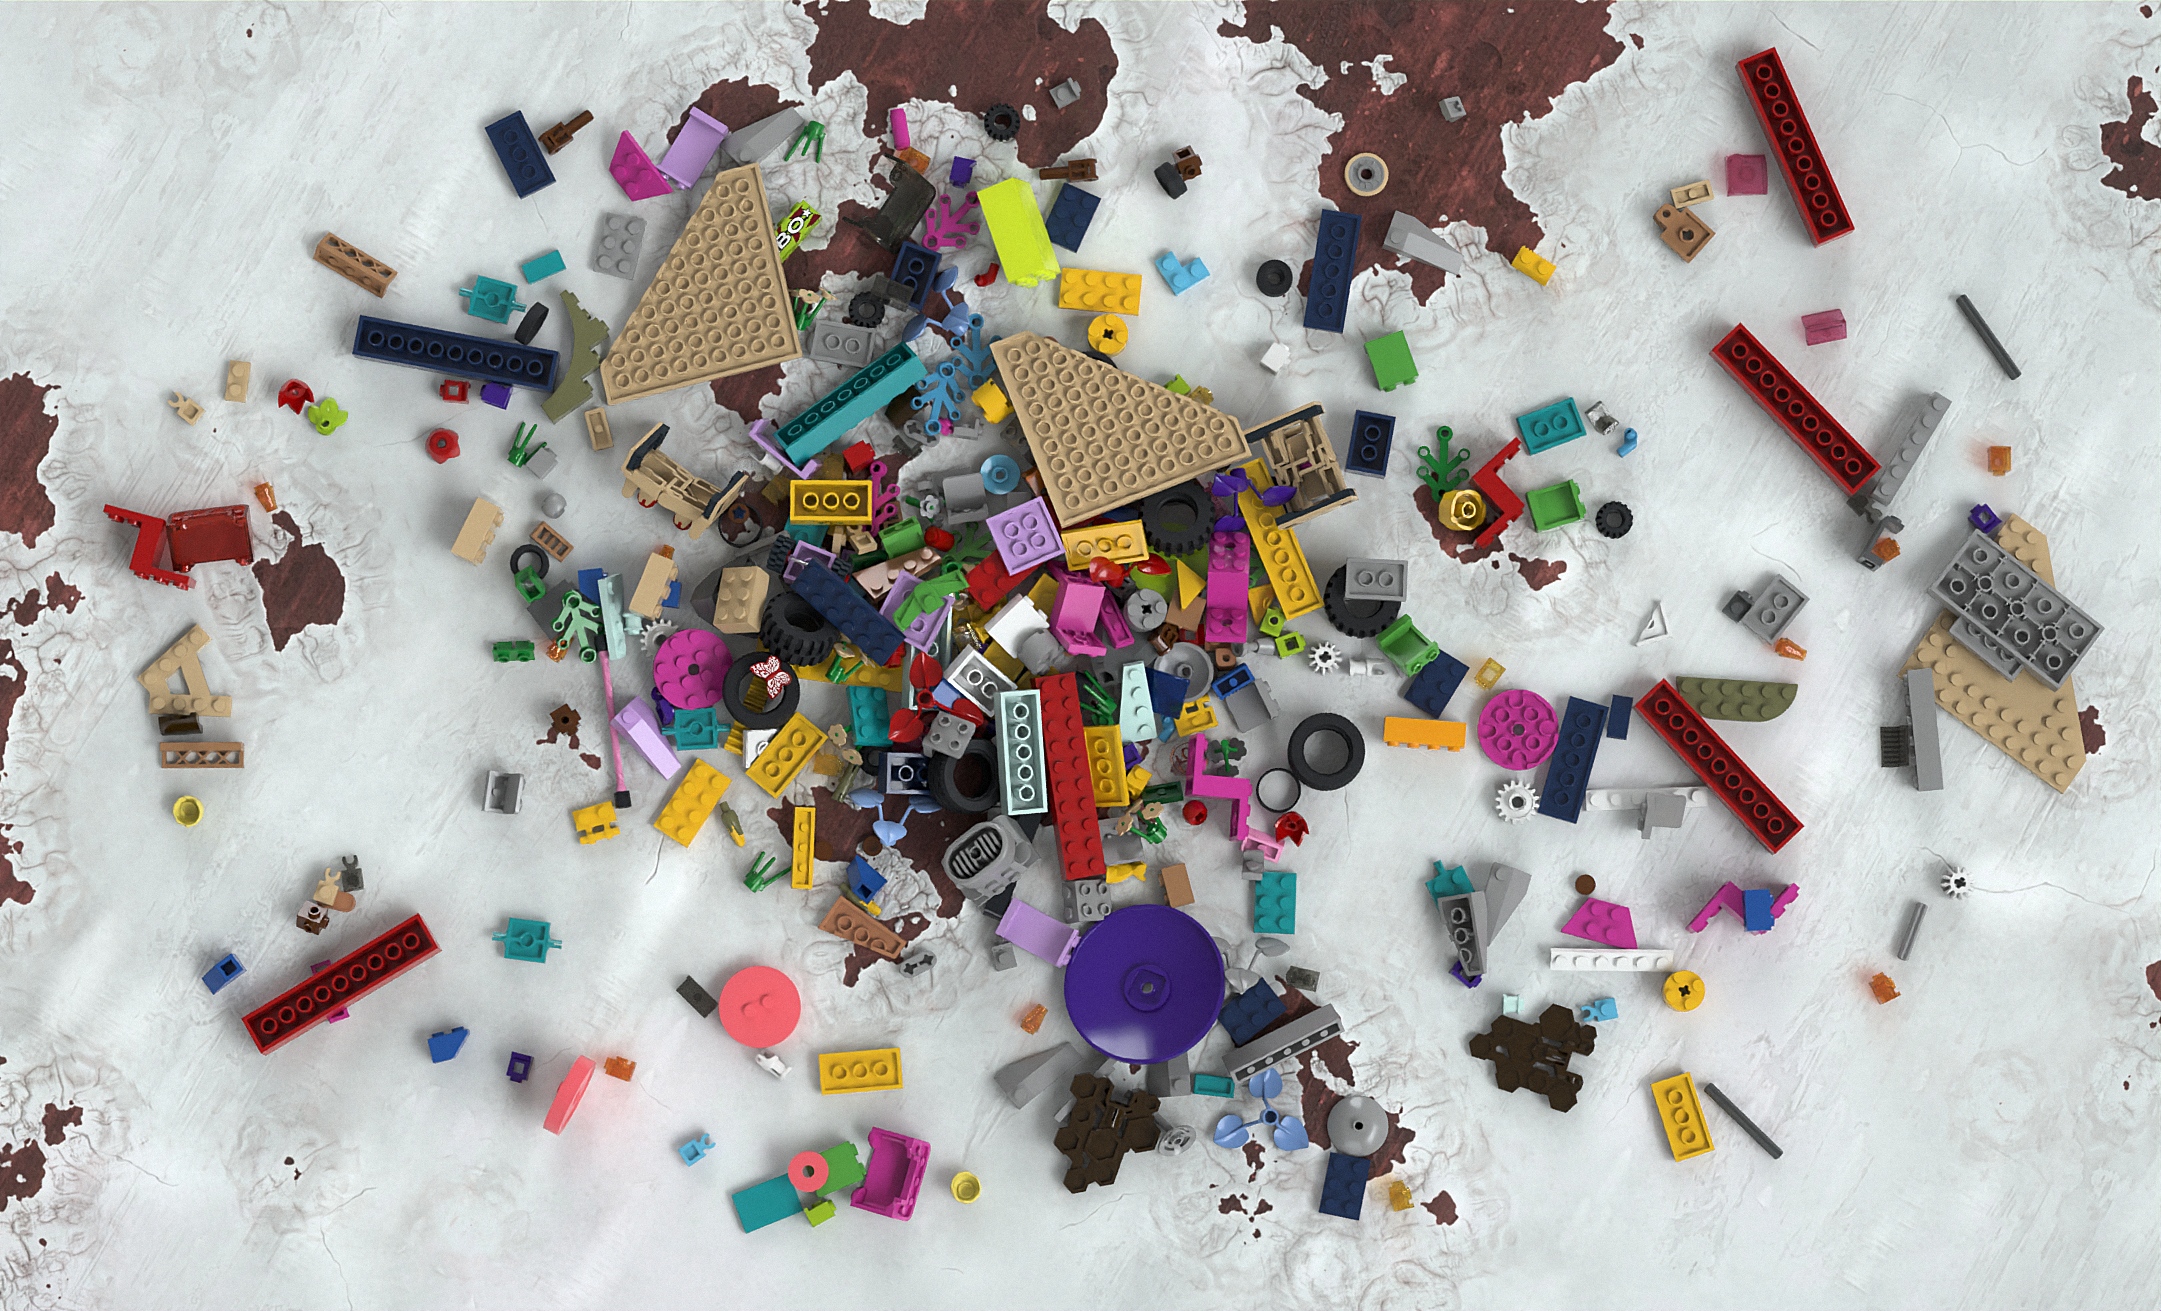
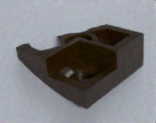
M913 384L904 393L894 397L884 413L896 430L929 405L927 402L918 410L911 408L910 401L914 397L922 396ZM917 400L914 401V404H915L916 406H919V405H920V404H919V401H917Z
M191 712L190 715L177 714L158 717L162 736L203 734V725L199 723V714L196 712Z

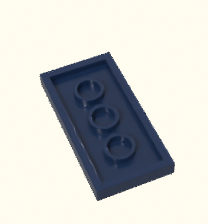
M521 110L485 127L521 200L557 182Z

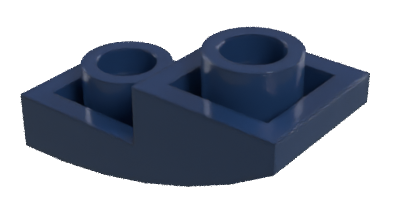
M1613 695L1606 737L1621 740L1627 739L1633 697Z

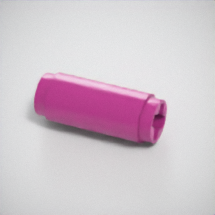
M903 108L893 109L890 111L894 145L897 151L908 150L911 143L906 113Z

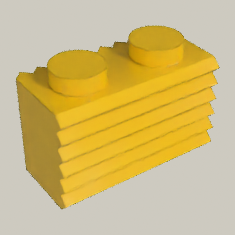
M1522 246L1511 266L1543 286L1547 284L1556 269V265L1549 263L1542 256L1539 257V254L1532 253V250L1525 248V246Z

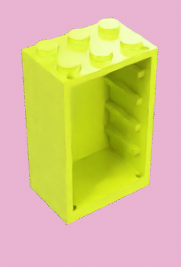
M1012 177L978 191L977 195L1008 283L1030 289L1038 286L1039 281L1045 279V282L1057 278L1056 275L1060 274L1061 270L1030 183Z

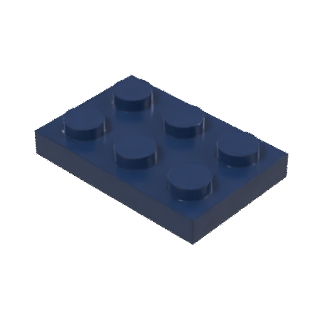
M1064 182L1045 224L1050 242L1073 253H1077L1101 198Z
M1439 649L1440 654L1435 660L1428 662L1422 667L1404 696L1405 700L1437 720L1470 668Z
M1261 977L1257 984L1223 1007L1217 1019L1240 1047L1286 1011L1287 1008L1264 978Z
M1330 1152L1318 1212L1359 1221L1371 1160Z

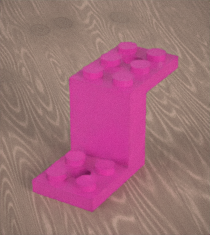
M1211 533L1209 540L1205 641L1246 643L1250 533Z
M1048 560L1046 567L1059 581L1048 629L1067 652L1072 655L1083 653L1091 657H1097V655L1105 656L1107 648L1093 633L1105 586L1100 581L1092 583L1089 568L1069 571L1067 562Z
M1196 733L1189 736L1184 797L1232 801L1229 841L1239 842L1245 840V837H1248L1249 825H1246L1247 816H1250L1251 806L1248 804V796L1252 794V784H1249L1250 779L1202 775V771H1205L1206 760L1203 759V754L1207 750L1208 741L1205 739V734Z
M1731 881L1724 883L1685 929L1691 934L1701 932L1709 924L1706 920L1709 917L1716 916L1722 908L1744 926L1742 891ZM1795 883L1787 885L1773 901V906H1770L1771 914H1774V920L1778 919L1785 912L1786 909L1783 907L1786 904L1792 903L1799 896L1797 891L1800 887ZM1758 931L1751 933L1755 936L1758 934H1765L1767 931Z

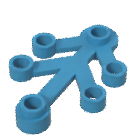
M978 313L969 316L970 324L968 325L972 329L973 352L962 343L960 337H953L950 341L953 349L959 350L973 363V371H971L963 364L962 358L956 356L951 360L954 368L961 371L968 378V386L972 391H975L987 382L990 374L998 368L993 363L994 357H992L991 363L982 372L981 363L992 353L989 344H992L996 338L1002 340L998 335L993 336L991 342L981 351L980 329L984 325V319ZM974 319L980 321V324L978 326H974L972 324V321ZM959 340L960 345L954 346L953 341ZM954 360H960L961 364L955 366L953 362ZM980 379L982 381L981 385H975L974 380Z
M947 361L939 363L936 366L935 373L921 380L924 383V388L919 386V382H915V388L918 391H923L928 387V384L939 380L937 388L921 397H914L910 401L911 408L918 410L923 404L934 399L930 418L923 426L924 432L929 436H934L941 430L938 417L942 402L948 411L947 418L951 422H956L961 417L960 411L955 408L945 390L946 385L948 384L952 390V400L955 403L964 401L965 393L960 390L954 379V366ZM942 369L947 370V375L942 373ZM956 394L961 395V400L956 398ZM915 400L919 401V406L914 404ZM952 412L957 415L956 419L951 416ZM928 425L933 426V431L928 429Z

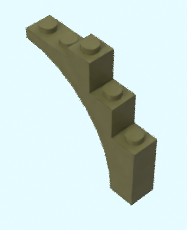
M567 290L560 293V296L568 308L573 323V357L570 368L561 385L549 399L540 405L553 424L559 422L593 397L591 391L594 389L587 380L584 382L582 380L600 368L599 361L602 359L595 350L592 352L590 350L609 337L607 333L609 328L603 320L599 322L596 317L589 322L591 316L585 308L582 310L579 308L577 303L580 301L573 292L569 294Z

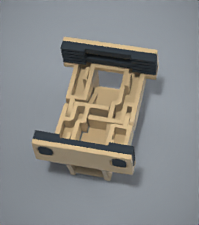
M1320 401L1310 402L1242 431L1247 443L1253 444L1261 440L1272 470H1275L1274 473L1278 485L1297 486L1296 494L1285 504L1288 513L1275 518L1279 530L1290 529L1359 500L1355 488L1346 487L1339 464L1336 462L1335 453L1319 418L1320 415L1325 413ZM1300 423V425H1298V426H1295V427H1293V428H1290V429H1288V430H1286V431L1284 430V429H1286V428H1289V427H1291V426H1293V425H1296V424ZM1311 462V467L1300 471L1299 466ZM1301 484L1308 500L1305 499ZM1325 494L1328 495V498L1318 501L1314 504L1313 502H1310L1311 500L1316 499Z
M659 422L628 453L620 469L626 477L622 495L630 498L640 488V492L637 495L640 505L650 508L658 502L661 506L676 512L673 517L675 526L680 530L690 528L688 532L689 537L697 540L703 531L708 529L739 496L749 476L738 470L731 477L729 484L724 490L698 476L696 478L693 477L689 471L659 450L670 429L664 423Z

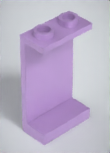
M694 106L689 112L690 117L663 161L660 165H656L657 170L665 180H673L676 182L674 185L683 191L686 189L691 191L729 131L726 125Z
M765 418L758 421L756 419L750 426L751 432L748 435L804 480L813 479L824 463L819 459H811L805 468L801 465L796 467L784 451L761 434L771 420Z
M1013 897L995 931L996 935L1060 969L1062 965H1067L1071 958L1069 954L1071 948H1076L1081 938L1078 936L1080 933L1078 930L1070 928Z

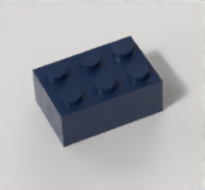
M904 241L884 294L885 301L887 302L888 300L890 301L889 303L894 302L895 305L899 304L900 307L904 306L906 309L922 314L942 261V254Z
M1356 410L1344 472L1379 479L1385 478L1396 417Z
M879 753L878 793L932 795L927 779L931 757L925 756L922 753Z

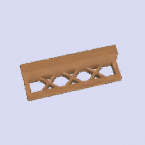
M330 232L318 243L313 256L314 260L381 299L385 296L389 284L398 273ZM331 241L335 243L337 247H332L328 245L327 242ZM344 252H350L354 254V257H349ZM362 262H367L371 264L372 267H366L362 264ZM379 272H384L390 276L385 278Z
M160 742L162 768H244V743ZM167 752H175L180 759L175 764H167ZM191 752H196L201 757L195 764H190L185 759ZM211 752H216L221 757L215 764H210L205 759ZM231 752H239V764H231L226 757Z

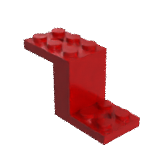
M1517 437L1472 476L1468 482L1500 516L1473 542L1472 546L1477 551L1480 548L1486 549L1494 540L1493 536L1495 534L1500 536L1509 527L1507 523L1510 520L1514 523L1524 513L1522 509L1525 504L1496 474L1504 466V460L1507 458L1511 460L1521 450L1519 446L1522 442Z
M105 504L103 512L108 515L111 521L121 524L127 521L131 526L140 528L129 569L134 572V576L149 581V578H153L156 583L166 586L169 583H173V586L188 591V588L195 589L197 581L193 578L159 569L171 524L161 518Z

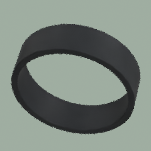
M536 302L521 321L514 339L523 345H528L542 327L549 308Z
M742 502L739 503L744 504L746 507L752 509L758 515L760 519V530L757 536L752 541L746 544H734L728 541L722 534L721 522L726 512L729 511L731 506L736 503L731 504L720 515L718 520V529L723 540L730 546L736 548H742L744 546L757 542L763 531V521L760 513L752 505Z
M1273 768L1266 771L1260 777L1256 786V796L1259 803L1266 810L1273 813L1289 811L1297 804L1301 795V785L1294 773L1285 768ZM1283 771L1295 779L1298 786V796L1294 804L1289 808L1274 810L1262 802L1259 796V784L1268 773Z

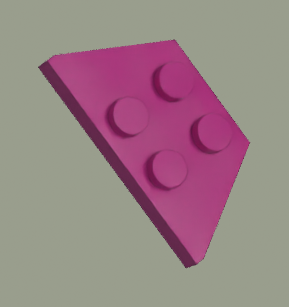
M628 130L623 131L609 171L631 201L672 193L673 189Z
M1589 897L1561 929V933L1622 949H1638L1629 908Z

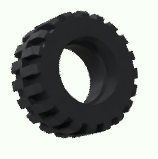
M1191 479L1141 498L1138 520L1142 519L1147 545L1149 547L1153 546L1154 551L1157 553L1165 552L1164 556L1171 557V554H1176V558H1181L1183 553H1187L1190 556L1194 554L1195 549L1200 551L1204 547V543H1208L1215 526V505L1211 501L1209 492H1204V487L1200 483L1196 486L1194 480ZM1169 503H1184L1193 509L1196 520L1193 526L1185 531H1169L1158 522L1159 510Z
M1346 564L1338 568L1330 577L1323 596L1324 610L1329 617L1330 623H1333L1339 632L1342 631L1346 633V636H1354L1358 639H1363L1364 637L1371 638L1383 632L1394 622L1400 610L1401 602L1381 601L1380 608L1374 615L1366 618L1355 617L1347 611L1343 601L1346 583Z
M788 591L786 594L784 592L780 593L769 601L762 617L759 632L765 649H769V653L772 656H777L782 662H789V665L794 666L797 664L799 667L814 666L825 661L831 654L833 645L839 635V629L798 593H794V591ZM793 626L802 628V629L805 630L806 632L800 631V630L794 628Z

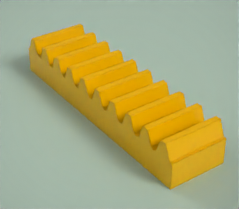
M755 674L744 698L743 705L748 710L761 713L769 695L765 678ZM735 720L724 749L743 757V730L750 728L741 725Z
M794 807L790 886L791 889H812L815 808Z

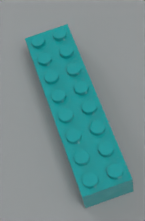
M901 341L772 435L786 455L798 467L806 463L816 453L823 451L831 442L838 440L845 432L855 428L866 417L872 416L876 410L887 405L894 397L904 393L912 384L921 381L928 372L918 356L904 341Z

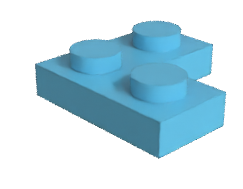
M1172 251L1155 261V265L1175 296L1210 276L1200 257L1183 268Z

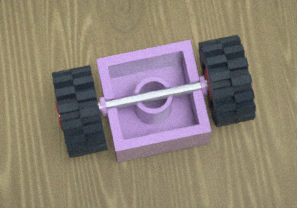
M779 535L774 542V546L771 548V553H769L766 568L779 574L784 573L785 583L791 585L811 559L816 556L848 584L854 565L837 558V555L801 540H799L796 546L795 540Z

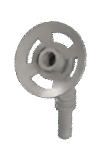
M1128 1090L1124 1094L1127 1099H1129L1131 1091ZM1158 1112L1152 1113L1155 1117L1154 1121L1167 1132L1162 1136L1158 1144V1149L1162 1155H1179L1189 1149L1195 1142L1196 1131L1193 1127L1181 1125L1173 1128ZM1185 1137H1188V1139L1185 1141V1143H1183V1144L1180 1146V1144L1183 1142L1184 1138H1185Z

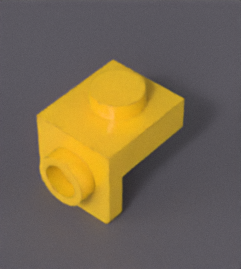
M1137 764L1134 765L1126 777L1129 798L1137 800L1153 775Z

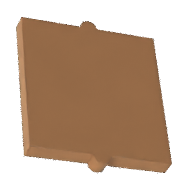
M1175 589L1164 622L1178 626L1179 629L1184 628L1196 633L1207 600L1196 596L1182 612L1180 609L1179 590Z

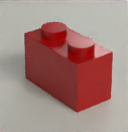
M864 440L842 451L843 457L853 474L870 466L874 462L873 457L876 456L870 443L865 444Z

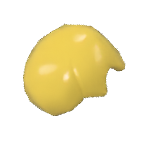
M182 796L173 806V815L176 822L185 827L196 825L203 818V804L193 796Z
M969 1171L958 1173L952 1179L950 1185L953 1198L963 1204L974 1202L980 1196L982 1188L978 1177L969 1173Z

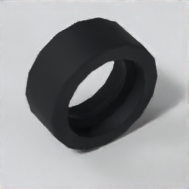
M532 544L522 545L517 548L510 559V567L513 574L515 575L520 572L518 560L521 555L532 552L541 559V569L536 574L542 580L549 570V559L543 549ZM529 579L525 583L532 584L533 582Z

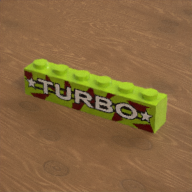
M804 200L801 203H795L790 210L792 213L787 218L783 217L777 224L778 228L775 230L782 263L822 220V216Z

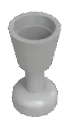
M1269 635L1254 639L1252 643H1247V641L1246 643L1232 642L1231 649L1235 657H1244L1248 651L1272 655L1275 652L1276 643L1274 638Z

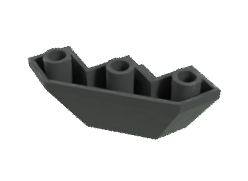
M744 554L712 571L693 592L690 603L696 613L716 629L718 628L713 625L723 568L756 566L749 554ZM759 632L733 633L753 639L759 637Z
M1098 615L1093 633L1107 650L1105 656H1090L1093 671L1102 688L1122 682L1123 664L1143 660L1144 667H1146L1158 657L1156 648L1147 641L1148 636L1155 629L1148 632H1136L1129 628L1135 640L1134 644L1115 649Z

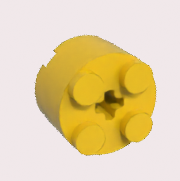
M1104 314L1092 321L1088 329V344L1092 351L1103 353L1112 358L1119 355L1125 349L1128 341V329L1121 318L1114 314ZM1105 332H1107L1108 334L1112 333L1110 340L1108 338H1103Z
M993 378L973 391L971 399L980 409L983 407L985 411L982 414L992 425L994 423L997 425L1015 410L1011 401L1002 389L997 387Z
M1453 490L1443 495L1439 505V521L1451 530H1473L1485 519V503L1482 502L1480 494L1473 490Z
M1685 970L1678 971L1668 976L1663 982L1661 989L1662 997L1666 1005L1674 1011H1691L1702 1003L1705 996V985L1697 974ZM1685 986L1688 993L1681 996L1679 988Z

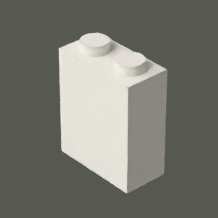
M1020 593L984 625L986 631L1014 659L1017 657V652L1021 654L1023 650L1020 647L1030 636L1036 632L1042 634L1044 632L1042 629H1047L1050 626L1046 621L1048 616L1041 609L1037 611L1033 607L1035 603L1027 595L1023 597Z

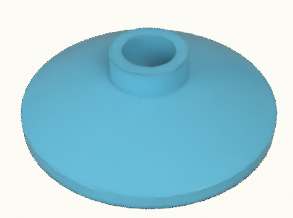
M991 456L982 464L980 469L984 488L990 493L1004 495L1014 490L1018 485L1020 470L1017 463L1009 456ZM998 472L1004 474V477L1002 479H998L996 477V474Z

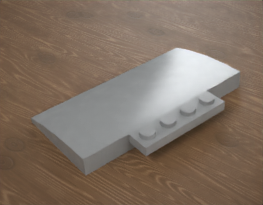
M1977 528L1926 592L1958 617L1947 631V634L2010 683L2014 681L2022 669H2025L2054 693L2061 688L2105 629Z

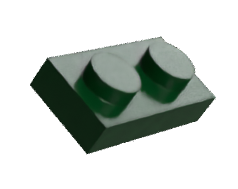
M885 549L861 555L857 553L849 554L847 562L854 565L853 574L886 562L888 554Z
M1180 781L1144 787L1141 792L1144 807L1150 803L1160 802L1161 804L1184 801Z

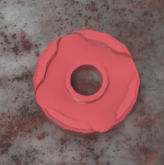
M804 1151L797 1154L791 1160L788 1167V1177L791 1183L797 1189L804 1192H813L820 1189L826 1183L829 1176V1167L826 1160L820 1154L813 1151ZM807 1165L814 1168V1175L810 1178L803 1175V1168Z

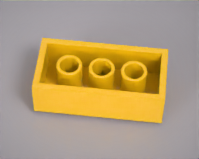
M791 480V525H872V481Z

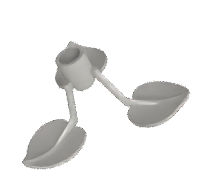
M1211 936L1221 955L1224 954L1226 956L1228 969L1225 971L1224 976L1230 984V990L1241 995L1247 989L1257 984L1259 976L1251 970L1260 953L1267 957H1277L1290 950L1286 943L1270 937L1260 938L1255 942V947L1258 950H1256L1248 969L1232 968L1229 952L1226 951L1230 949V944L1222 938Z

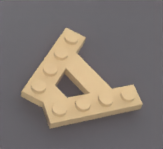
M196 624L137 677L139 682L150 693L149 714L190 715L191 712H196L199 716L231 717L232 697L211 696L196 653L212 640L199 624ZM180 668L182 669L190 695L171 694L166 680Z

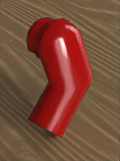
M990 263L987 273L975 276V284L978 287H986L993 284L1000 265Z

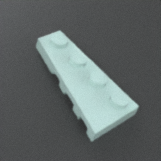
M622 573L598 580L610 660H617L626 656L625 631H623L625 624L623 617Z
M1143 660L1123 664L1118 722L1122 744L1157 738Z

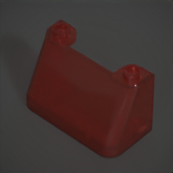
M240 504L180 511L168 516L165 527L173 571L186 573L191 571V568L197 563L235 559V562L239 563L240 566H247L255 561L249 505Z

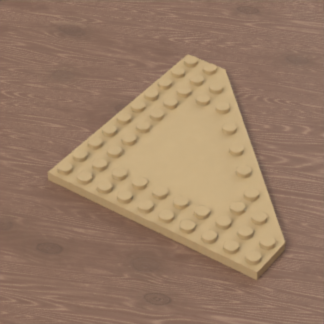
M758 162L718 173L710 190L706 192L700 202L697 211L687 223L686 229L671 249L670 255L655 275L654 281L642 296L638 307L626 322L620 336L618 335L610 348L609 354L600 365L609 406L803 358Z
M1028 330L989 344L1062 528L1252 456L1237 417L1224 414L1213 407L1200 404L1189 397L1169 391L1165 387L1153 382L1140 379L1129 372H1123L1112 365L1087 357L1083 353L1063 347L1059 343L1047 338L1039 337Z
M2012 513L1993 541L2056 589L2047 537ZM1944 608L1896 676L1903 680L1906 670L1932 668L1935 704L2063 794L2086 762L2071 674L2055 693L2025 669H2022L2014 681L2010 683L1947 634V631L1958 617Z

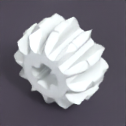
M1328 641L1324 642V647H1322L1320 642H1317L1318 650L1315 647L1310 648L1314 654H1308L1307 658L1314 659L1308 663L1309 666L1316 665L1313 672L1316 673L1320 668L1321 675L1325 674V669H1327L1329 674H1332L1331 666L1338 670L1339 666L1335 662H1341L1342 658L1335 657L1341 653L1340 650L1333 652V649L1336 647L1335 644L1328 648ZM1323 653L1328 654L1327 657H1330V660H1327L1326 663L1321 662L1322 659H1319Z
M1955 866L1954 872L1951 869L1947 870L1949 876H1942V879L1946 880L1947 883H1942L1941 887L1947 886L1948 889L1944 891V894L1946 895L1951 892L1950 899L1952 900L1956 895L1959 901L1963 900V895L1969 898L1970 893L1968 891H1975V888L1970 886V884L1976 883V880L1969 879L1973 876V873L1970 872L1966 875V867H1963L1960 871L1959 866ZM1961 879L1960 883H1963V885L1957 888V884H1954V881Z

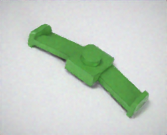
M959 569L934 579L923 581L915 587L914 591L893 613L892 617L900 630L904 632L923 609L927 615L931 614L945 604L941 597L970 587Z

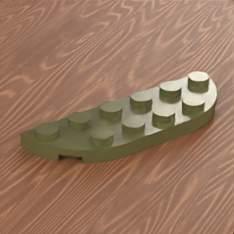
M1676 677L1677 690L1682 698L1701 717L1712 720L1766 722L1775 719L1790 707L1798 689V684Z

